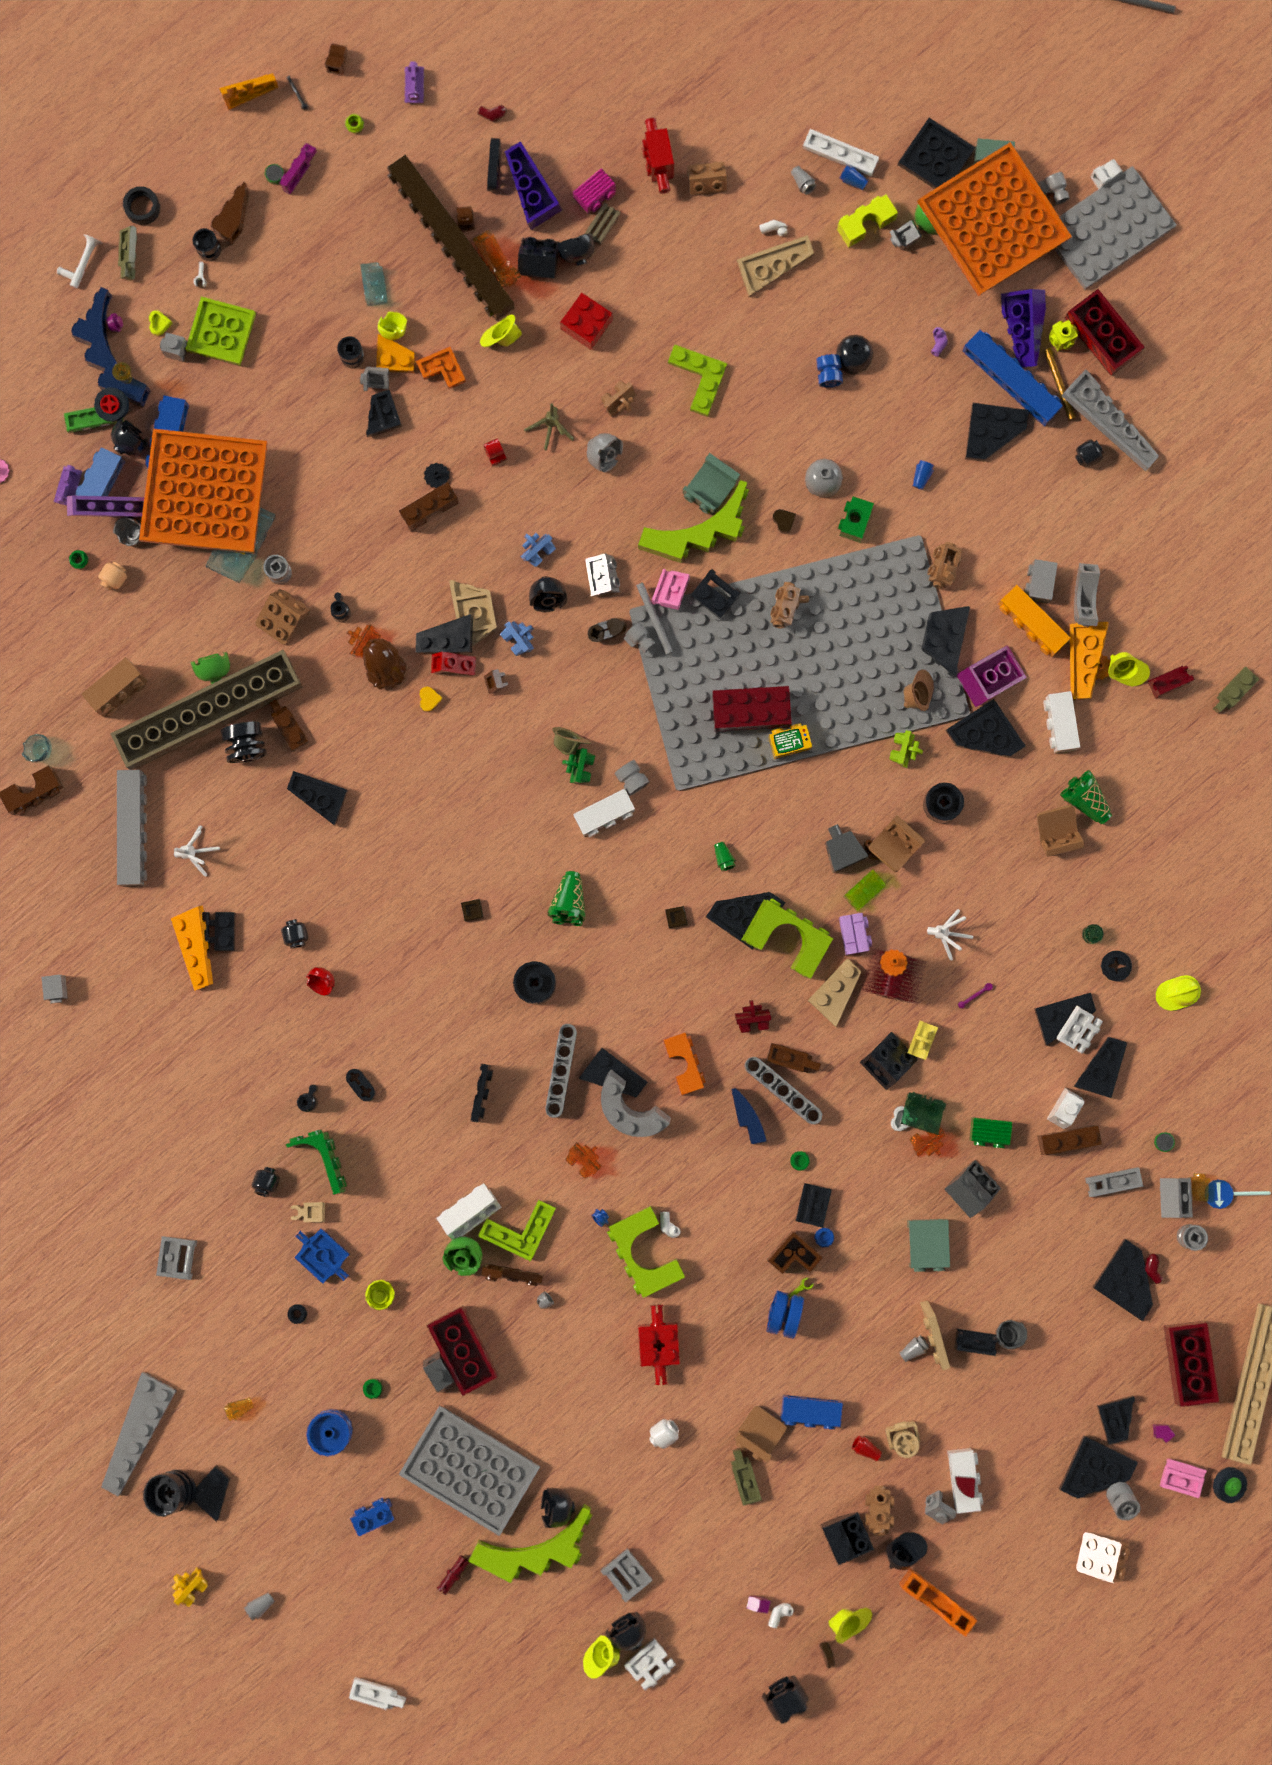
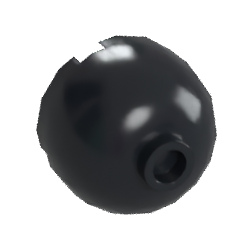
M592 233L559 242L557 247L564 261L576 263V266L586 264V259L593 255L595 243Z
M854 334L848 335L841 340L836 349V355H839L841 359L840 369L846 373L858 374V372L865 371L869 367L873 358V350L868 339Z
M122 418L117 421L111 431V440L115 445L113 448L121 455L123 453L131 456L140 454L149 445V440L147 437L143 439L140 436L142 432L135 425L127 420L122 422Z
M548 576L536 580L529 590L530 606H533L534 610L539 612L554 611L553 607L557 606L562 608L567 603V593L564 585L558 579Z
M546 1488L547 1490L543 1491L541 1498V1509H545V1516H542L543 1524L546 1528L562 1527L567 1524L572 1513L575 1511L574 1501H571L568 1493L561 1488Z
M635 1612L633 1616L631 1613L621 1616L611 1624L613 1626L611 1631L606 1630V1637L616 1649L635 1651L642 1645L641 1642L646 1634V1625L640 1614Z

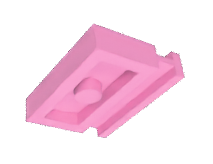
M663 569L652 598V604H660L663 607L679 610L690 580L689 574L676 571L669 572Z
M1167 1458L1159 1486L1199 1498L1207 1470Z

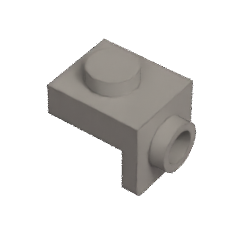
M912 220L896 231H890L892 236L890 240L893 245L903 250L922 238Z
M366 367L364 373H361L360 384L363 385V391H368L369 388L388 389L389 368Z
M938 1490L926 1497L925 1514L938 1523L944 1524L956 1518V1510L942 1502L943 1493Z

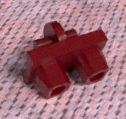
M749 1000V1006L742 1007V1013H735L736 1023L739 1025L741 1033L750 1032V1023L755 1022L758 1023L759 1030L769 1029V1021L771 1020L769 1009L762 1010V1006L754 1005L753 1000Z

